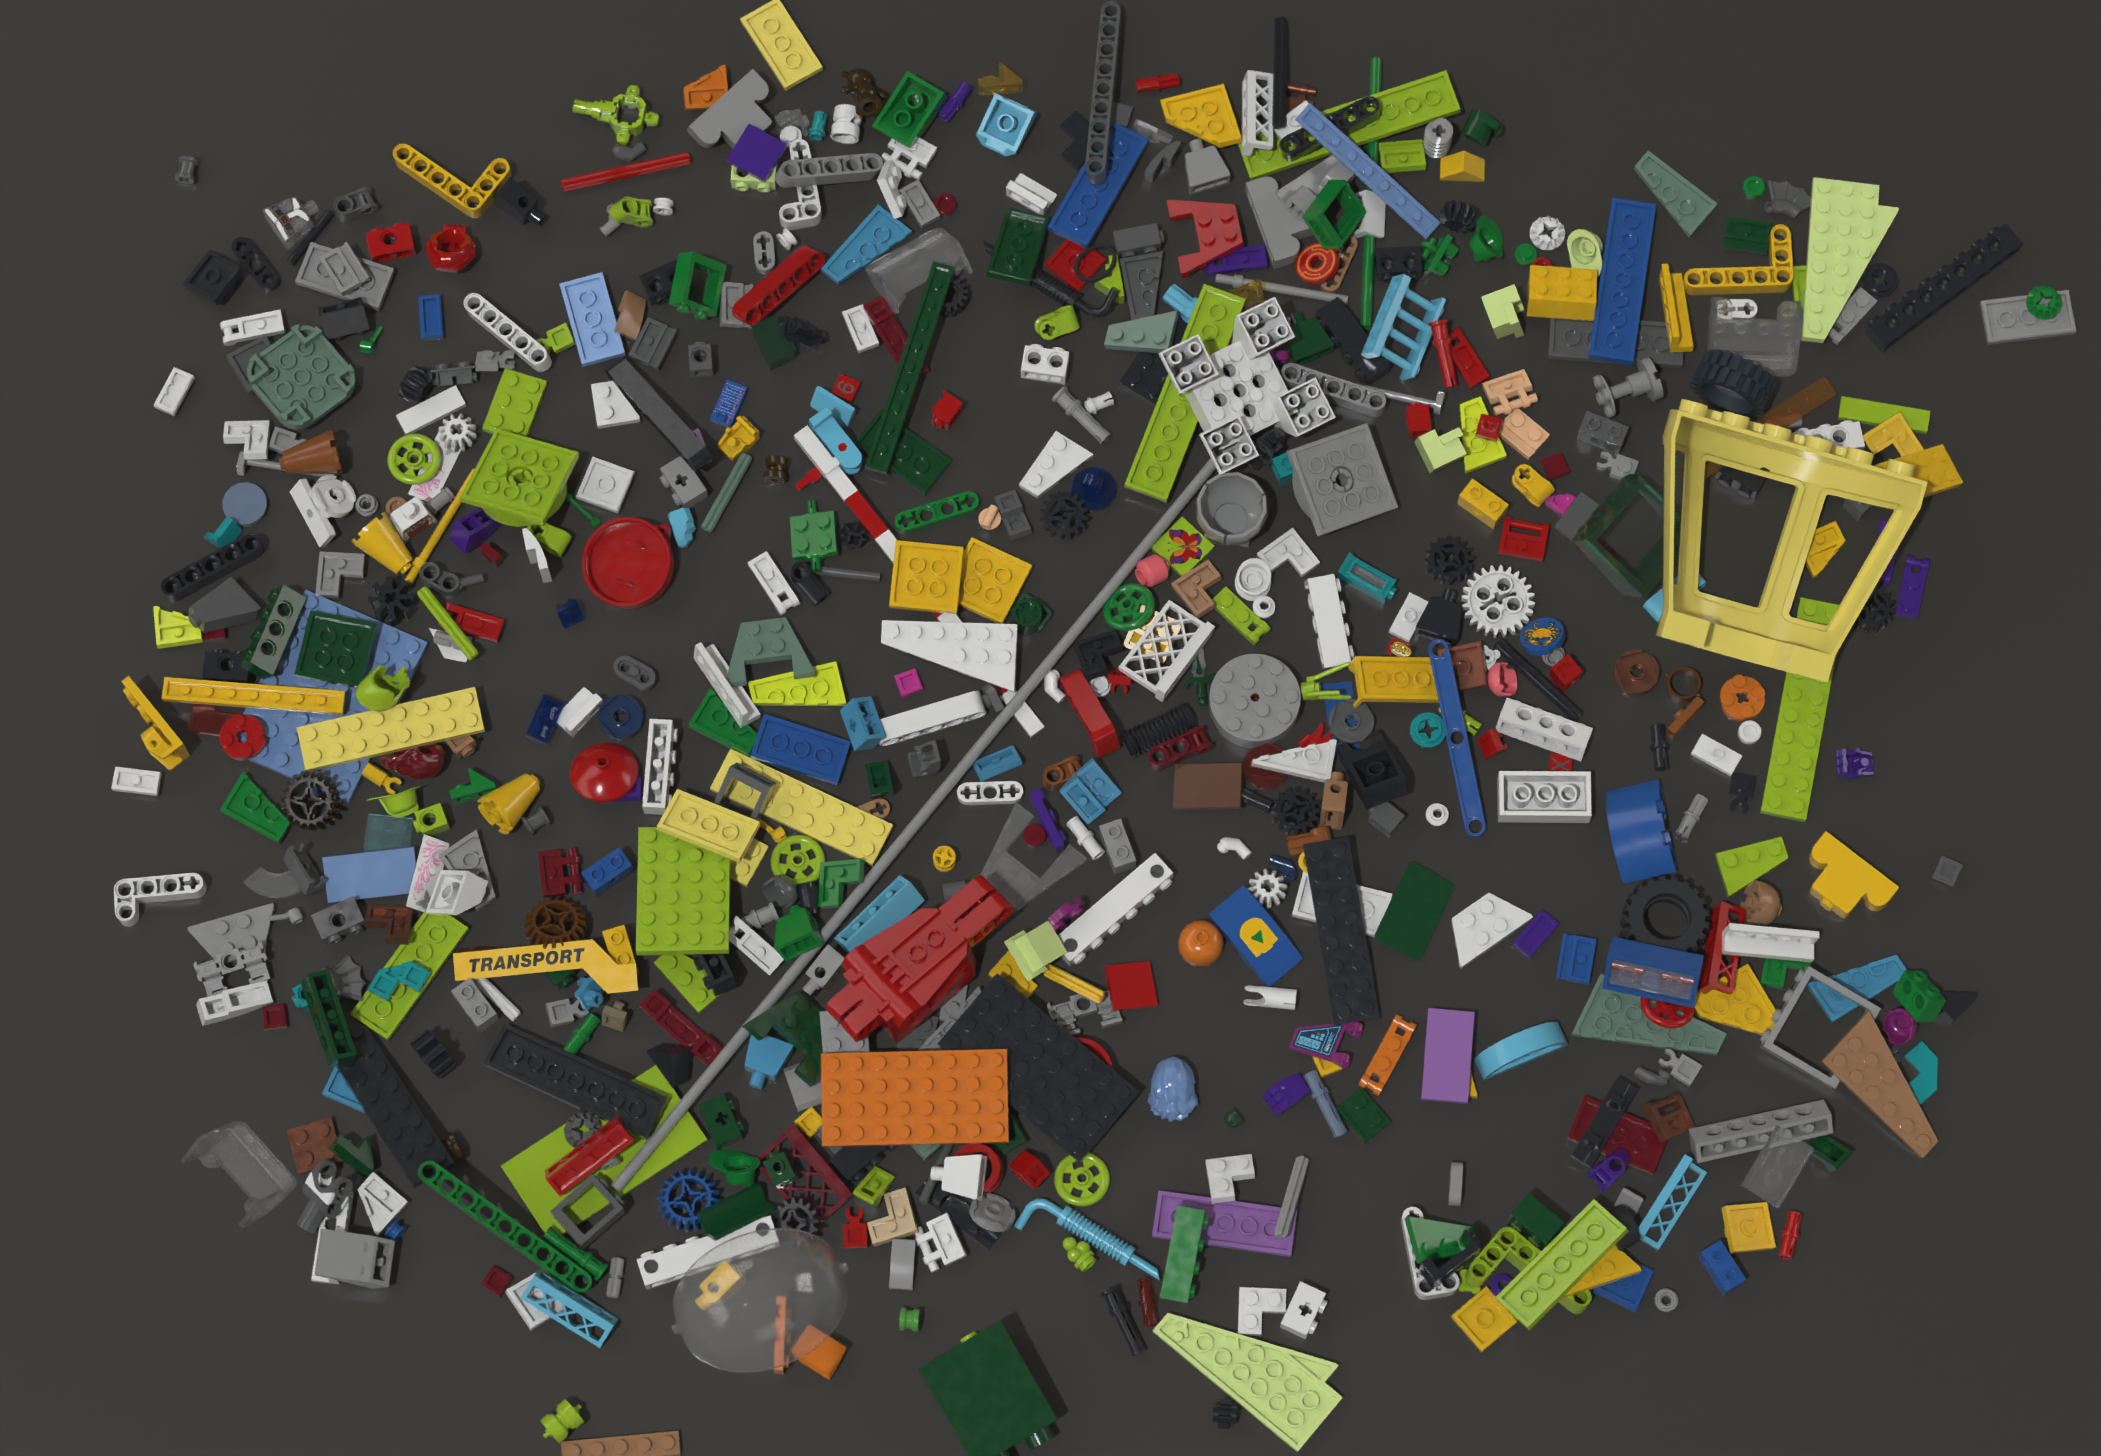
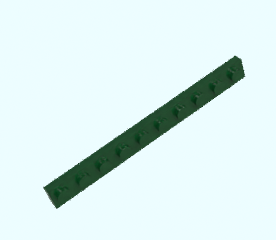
M935 261L932 263L865 464V469L885 475L888 473L955 271L953 266Z

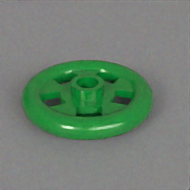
M1128 583L1119 586L1103 605V616L1106 623L1119 631H1131L1143 626L1153 614L1155 608L1154 596L1147 587L1138 583ZM1135 592L1141 594L1138 600L1133 597ZM1124 594L1126 597L1118 602L1116 599ZM1140 605L1145 606L1143 613L1139 612ZM1117 608L1119 614L1113 617L1112 610ZM1124 617L1132 618V621L1124 622Z

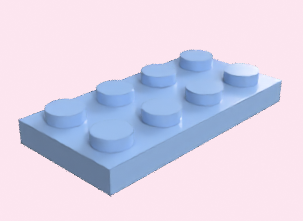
M603 273L560 283L582 367L626 356L620 334L614 332L617 323Z

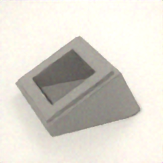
M1623 1188L1614 1207L1623 1206L1634 1218L1642 1205L1643 1198Z

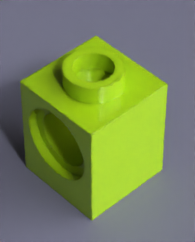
M440 803L414 812L416 820H413V824L417 834L422 832L423 836L425 834L431 837L450 830ZM430 817L436 819L435 823L431 826L424 824L425 820Z

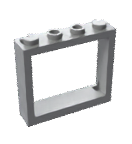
M1807 966L1804 970L1800 968L1798 974L1794 977L1796 984L1792 990L1789 988L1782 999L1785 1003L1781 1010L1777 1008L1771 1018L1773 1024L1770 1029L1766 1028L1762 1033L1760 1048L1824 1086L1836 1089L1840 1080L1833 1073L1830 1072L1829 1076L1823 1074L1774 1045V1040L1810 977L1869 1011L1874 1020L1881 1008Z

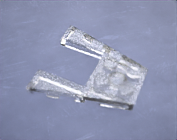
M1017 802L981 873L997 889V892L1001 893L1013 906V911L1010 915L1087 861L1085 856L1069 844L1044 875L1039 878L1006 851L1034 819V816Z

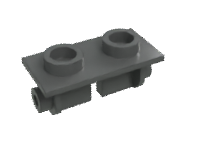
M471 361L457 362L458 366L449 367V363L436 364V369L430 370L431 372H436V376H432V383L437 385V387L453 385V376H457V384H472L473 381H478L477 372H472V368H475V365H471Z

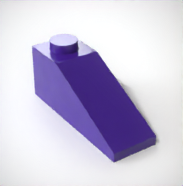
M479 507L454 522L450 540L465 554L482 544L502 523L490 518Z

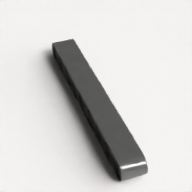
M1114 1L1104 3L1100 14L1085 163L1087 180L1094 185L1103 183L1107 176L1122 25L1121 8ZM1113 33V35L1107 36L1106 34ZM1106 52L1112 53L1110 55H1104V53ZM1102 91L1108 92L1106 94H1100V92ZM1102 110H1103V111H1106L1105 113H1102V114L1097 113V112L1102 111ZM1098 130L1104 131L1102 133H1096V131ZM1095 150H1102L1099 153L1094 152ZM1094 169H1099V170H1100L1099 172H1096V173L1091 172V171L1094 170Z

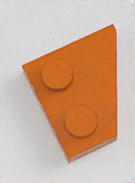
M721 65L715 71L702 76L696 82H692L683 88L685 111L707 110L728 91L726 65Z

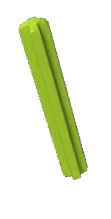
M422 587L417 592L418 597L467 659H474L478 655L477 649L428 587Z

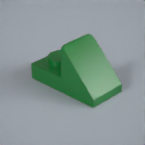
M468 768L472 785L459 784L449 791L455 805L479 799L497 789V787L491 780Z

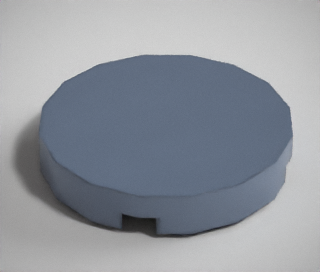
M244 482L230 487L224 495L222 506L226 517L228 516L233 519L240 527H249L263 519L268 509V502L261 488L256 484Z

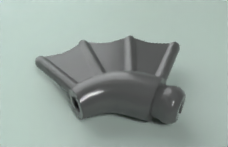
M1768 180L1771 202L1768 201L1764 205L1766 213L1787 214L1796 219L1801 211L1810 207L1811 197L1806 194L1804 188L1794 187L1788 181L1774 182Z
M347 955L332 970L329 969L338 999L345 997L362 1001L361 991L366 982L360 976L361 966L354 964L350 955Z

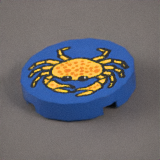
M1548 617L1538 618L1529 622L1520 633V642L1523 649L1527 653L1536 656L1552 653L1553 649L1561 647L1565 640V630L1561 622Z

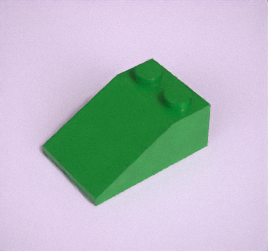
M907 71L872 127L910 149L943 108L947 101L945 93Z

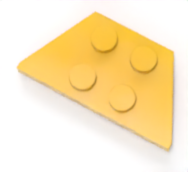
M1615 1245L1562 1299L1639 1274L1641 1268L1623 1251H1619Z

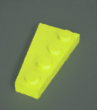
M836 661L814 666L815 677L794 679V672L792 671L748 682L752 702L755 706H845L847 704Z

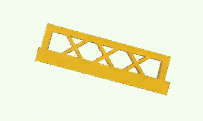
M1661 264L1659 284L1670 353L1692 352L1693 340L1682 273L1670 274L1669 265Z

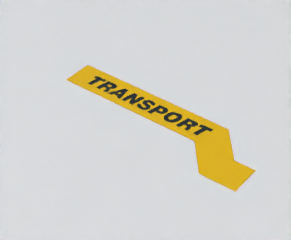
M593 939L563 942L564 946L561 943H556V948H552V944H548L547 948L544 949L542 944L453 953L455 981L467 980L468 978L480 979L583 968L607 994L638 991L636 963L618 965Z

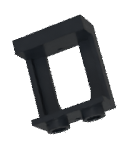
M1465 1229L1461 1242L1466 1248L1439 1269L1430 1257L1421 1262L1419 1272L1432 1289H1435L1478 1256L1481 1248L1479 1244L1481 1242L1475 1233H1469Z

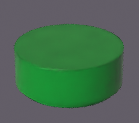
M1758 176L1746 178L1742 186L1743 194L1749 199L1760 198L1765 190V183Z

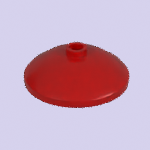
M608 742L597 743L583 749L575 757L570 768L571 783L576 792L587 800L601 803L615 801L627 795L635 786L639 775L638 764L634 755L627 748Z

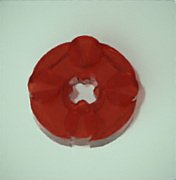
M1263 744V746L1252 748L1247 753L1243 766L1244 776L1251 785L1262 790H1275L1286 780L1288 774L1275 771L1264 772L1262 768L1251 766L1253 759L1268 754L1269 756L1279 754L1283 751L1281 748L1273 744Z

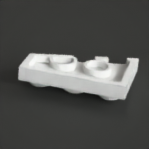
M1055 431L1019 483V487L1038 499L1069 473L1077 470L1085 461L1093 458V453Z

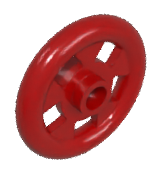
M1640 997V1006L1643 1013L1651 1022L1660 1027L1669 1029L1680 1028L1688 1024L1693 1017L1694 1008ZM1649 1000L1656 1001V1007L1650 1006ZM1678 1009L1684 1012L1683 1016L1679 1017L1675 1014Z

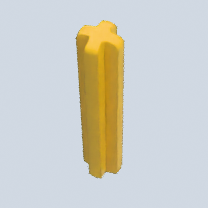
M1047 964V970L1044 971L1045 977L1096 1003H1101L1104 999L1105 994L1103 990L1052 964Z

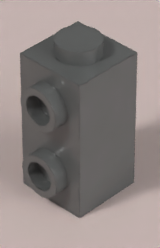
M1157 223L1113 231L1116 255L1118 259L1161 251V243H1164L1163 231L1158 230Z

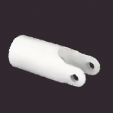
M1245 986L1246 991L1258 992L1264 996L1259 1000L1245 999L1243 1001L1245 1005L1295 1010L1297 989Z

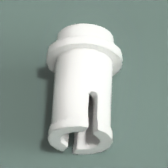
M1108 391L1092 399L1088 397L1087 401H1084L1086 411L1089 414H1096V411L1114 405V400L1109 399L1112 397L1111 393Z

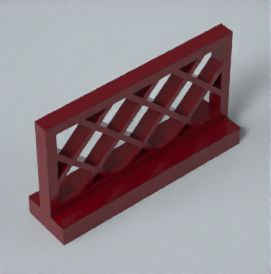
M792 1124L781 1137L757 1157L760 1160L758 1168L774 1186L761 1161L776 1148V1151H780L781 1144L788 1138L793 1144V1152L788 1155L792 1157L794 1168L796 1158H805L808 1161L807 1172L796 1171L797 1174L807 1175L806 1188L793 1187L794 1182H792L790 1187L776 1188V1190L785 1200L793 1197V1190L805 1191L807 1203L809 1201V1191L822 1192L821 1206L814 1205L813 1207L821 1210L820 1217L823 1218V1221L819 1222V1225H821L847 1201H851L855 1195L800 1128ZM798 1149L802 1155H797L796 1150ZM811 1166L816 1172H811ZM811 1175H819L823 1179L822 1189L810 1188ZM826 1184L831 1188V1190L826 1189ZM825 1192L835 1193L840 1199L834 1206H824Z

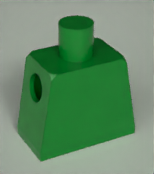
M793 905L789 908L788 915L778 919L774 949L786 962L824 945L817 921L806 908Z

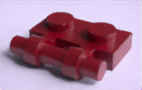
M577 848L568 849L569 857H562L561 849L538 852L543 898L566 895L565 886H572L573 894L582 893L583 877L580 876L579 865L581 864V859L577 854ZM563 866H570V877H564Z

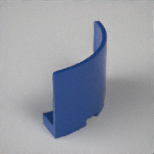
M1659 779L1607 791L1606 810L1608 825L1622 882L1630 883L1676 872L1677 859L1670 833L1665 832L1664 821L1667 820L1665 797Z

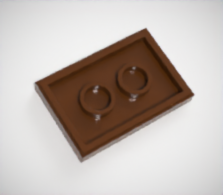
M1175 764L1173 809H1242L1243 764Z

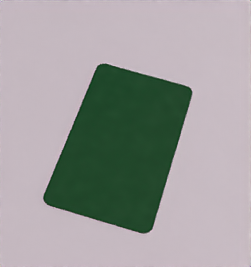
M1409 862L1375 932V939L1413 960L1419 961L1454 890V884L1415 862Z

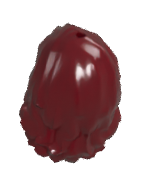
M429 744L420 748L416 747L382 755L379 761L387 770H395V772L410 779L422 780L436 776L442 769L445 751L442 746Z

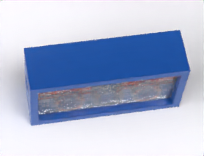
M1612 937L1602 989L1694 1008L1704 956Z

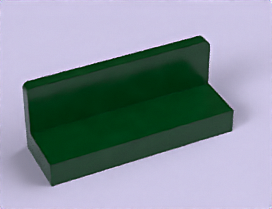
M755 1183L697 1212V1216L703 1233L716 1241L775 1210L771 1204L766 1202L761 1185Z

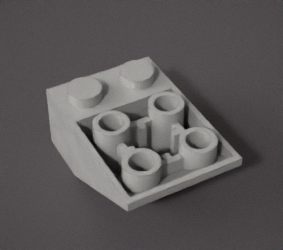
M321 1229L315 1275L372 1289L388 1287L395 1241L370 1235Z

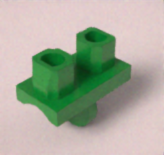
M1446 234L1444 238L1440 237L1438 242L1434 238H1431L1429 243L1421 242L1420 249L1423 251L1421 257L1427 260L1422 272L1425 274L1432 272L1440 277L1445 275L1449 265L1441 260L1442 256L1444 255L1452 259L1459 250L1451 242L1452 236Z

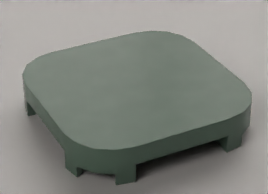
M297 324L291 327V331L260 354H254L249 359L250 362L247 367V378L251 389L280 423L294 430L305 429L313 425L346 401L352 395L355 388V374L351 364H347L317 326L314 328L308 325L299 326Z

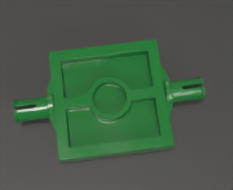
M810 500L807 501L808 513L790 517L792 558L794 561H811L812 573L821 572L820 560L838 555L835 512H817L816 500H812V503Z

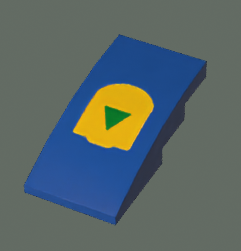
M1244 885L1209 913L1210 919L1239 952L1238 955L1267 987L1274 985L1304 959L1276 922Z

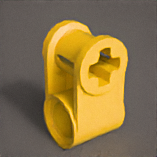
M1519 465L1512 476L1513 486L1536 507H1540L1555 491L1553 485L1529 465Z

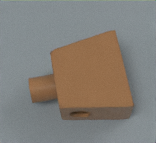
M1332 772L1331 778L1325 780L1319 827L1342 830L1348 782L1344 781V774L1341 772Z

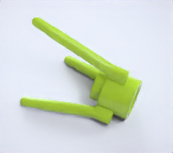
M1350 662L1340 664L1317 675L1306 677L1307 682L1301 683L1303 700L1352 699L1351 695H1339V690L1322 691L1320 682L1316 683V680L1350 666Z

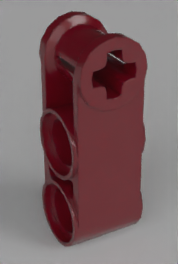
M1205 726L1195 727L1180 736L1152 747L1148 753L1150 768L1154 771H1162L1211 750L1214 746L1213 743L1209 742L1204 732L1206 730ZM1180 745L1185 748V751L1176 753L1173 748ZM1160 754L1164 757V760L1162 762H1155L1152 757Z

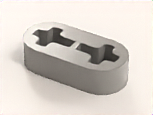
M762 231L757 233L753 240L755 265L759 273L767 275L775 269L776 265L774 241L770 233ZM763 238L767 242L766 250H762L760 243ZM763 256H767L768 267H763V264H761L763 263Z
M1451 1162L1448 1205L1460 1206L1463 1163Z

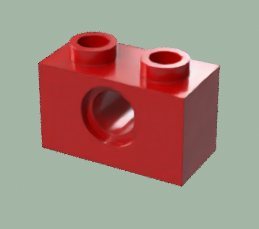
M396 223L389 228L383 229L378 227L370 232H366L372 262L380 264L417 255L409 223ZM389 239L396 240L392 245L385 244Z

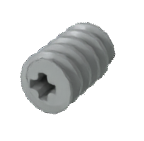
M1438 118L1426 126L1423 147L1425 154L1431 158H1442L1450 150L1453 127L1448 120Z

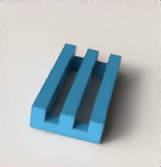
M1014 745L976 760L972 766L980 782L1022 765V761Z

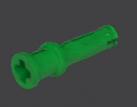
M551 1226L541 1238L572 1259L580 1268L591 1274L596 1282L609 1265L608 1263L603 1264L592 1256L593 1253L591 1251L585 1252Z

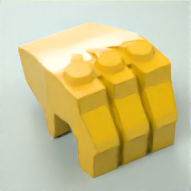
M738 416L736 418L737 422L732 427L726 428L725 434L718 443V448L732 461L739 458L742 453L750 450L760 439L759 430L744 416Z

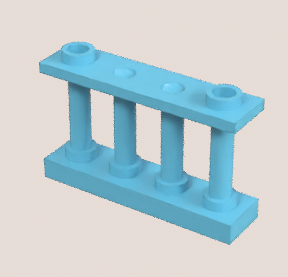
M1405 274L1392 277L1361 353L1367 359L1381 355L1403 368L1400 375L1401 380L1414 378L1419 373V365L1432 335V330L1428 323L1437 321L1443 314V306L1446 301L1443 297L1428 301L1410 290L1408 285L1411 278ZM1404 296L1427 310L1423 321L1401 309L1400 304ZM1396 316L1419 329L1415 341L1393 328L1392 324ZM1387 336L1392 337L1411 349L1407 360L1385 348Z

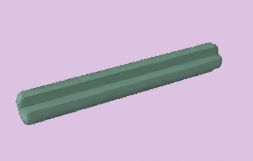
M746 453L740 455L701 525L703 530L709 533L713 531L752 461L750 455Z

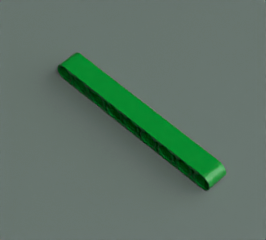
M426 1161L419 1166L417 1175L424 1184L562 1284L577 1293H583L591 1287L592 1279L586 1271L433 1161ZM431 1166L435 1171L434 1177H424L422 1173L423 1167ZM442 1181H452L454 1184L453 1191L445 1192L441 1187ZM464 1193L470 1194L473 1198V1202L469 1206L463 1205L460 1201V1197ZM483 1207L489 1208L492 1212V1216L488 1220L480 1217L479 1211ZM501 1221H507L510 1224L511 1230L509 1233L500 1232L498 1225ZM519 1235L528 1236L530 1243L527 1247H521L518 1244L517 1239ZM544 1248L548 1251L549 1256L546 1261H541L537 1258L536 1252L538 1249ZM558 1262H563L567 1265L566 1274L560 1275L556 1272L555 1266ZM577 1276H583L586 1279V1286L582 1289L575 1286L574 1280Z

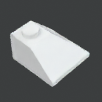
M440 870L426 913L458 915L481 903L486 893L488 881L469 871Z

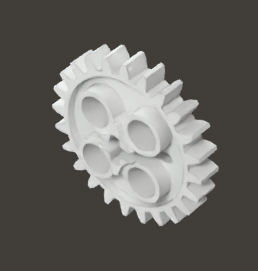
M1491 565L1489 572L1484 568L1481 569V576L1474 573L1473 578L1475 581L1468 579L1467 585L1469 587L1463 588V592L1467 595L1461 597V601L1466 602L1462 605V610H1468L1464 618H1472L1469 625L1477 624V632L1483 628L1485 629V636L1491 631L1494 638L1497 637L1498 632H1501L1503 638H1505L1507 631L1512 635L1515 634V627L1522 630L1523 625L1521 622L1529 623L1527 616L1533 615V611L1529 608L1535 606V602L1530 600L1534 598L1535 594L1528 593L1532 585H1524L1527 578L1519 579V571L1513 575L1511 574V567L1505 572L1502 565L1499 566L1498 571H1495L1493 565ZM1502 583L1506 584L1509 587V589L1507 591H1501L1498 588V585ZM1483 592L1486 593L1489 596V598L1486 600H1481L1478 598L1477 594ZM1497 598L1498 601H1502V604L1494 603V599ZM1510 603H1515L1518 605L1519 609L1513 611L1510 610L1507 605ZM1495 612L1498 618L1492 620L1488 618L1487 614Z

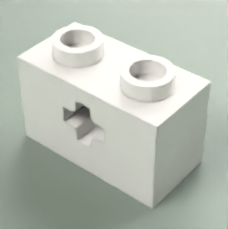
M1300 1281L1283 1317L1280 1328L1306 1339L1308 1333L1313 1335L1318 1324L1314 1320L1318 1313H1323L1328 1302L1324 1300L1326 1293ZM1305 1306L1308 1307L1309 1313L1302 1316L1300 1309H1304Z

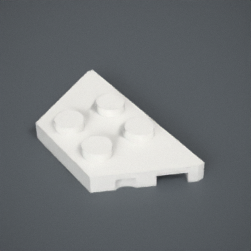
M1487 893L1451 919L1459 967L1462 969L1531 921L1533 916L1501 898Z

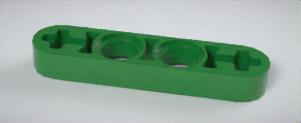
M967 491L900 512L895 517V528L902 534H908L972 514L979 507V498L974 492ZM966 498H969L971 501H974L972 502L971 507H968L967 504H964L966 503ZM955 501H959V505H961L960 511H958L957 503ZM950 504L954 507V511L951 514H944L941 511L942 506ZM923 511H930L933 516L931 520L923 521L920 518V514ZM914 514H916V519H917V522H918V524H916V525H915V520H913V515H914ZM905 518L906 521H910L908 522V527L900 524L901 519Z

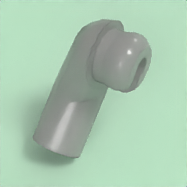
M610 204L606 209L609 213L608 222L599 228L606 237L621 225V223L614 221L610 216V207L613 204Z

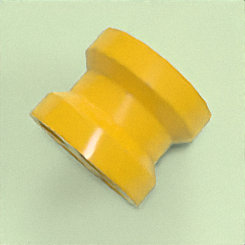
M940 846L934 851L933 863L937 870L949 872L955 867L956 855L951 847Z

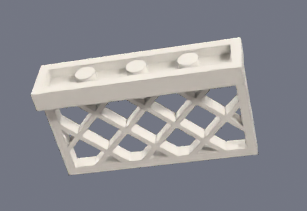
M1168 600L1123 660L1118 670L1156 694L1155 698L1163 702L1211 638L1215 626L1208 621L1205 624ZM1169 608L1178 614L1179 620H1166L1165 614ZM1193 623L1199 628L1194 633L1186 634L1184 624ZM1180 624L1182 634L1170 636L1168 626ZM1164 627L1166 636L1154 638V628ZM1183 639L1184 648L1173 650L1171 640ZM1167 641L1169 651L1157 653L1155 643ZM1152 643L1154 653L1142 655L1140 647L1143 644ZM1171 656L1172 664L1160 667L1158 657ZM1155 658L1157 668L1145 669L1143 659ZM1139 660L1141 670L1132 671L1126 666L1130 661ZM1158 673V683L1153 685L1147 681L1146 674Z

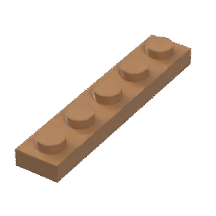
M679 1431L561 1442L562 1456L681 1455Z

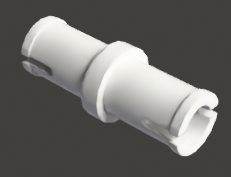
M1078 816L1073 817L1067 822L1066 826L1069 827L1078 839L1077 843L1080 846L1083 845L1093 860H1097L1105 853L1104 849L1095 840L1094 833L1088 831Z

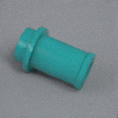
M823 111L814 112L812 127L808 130L809 137L815 141H821L826 135L824 129L828 114H824Z

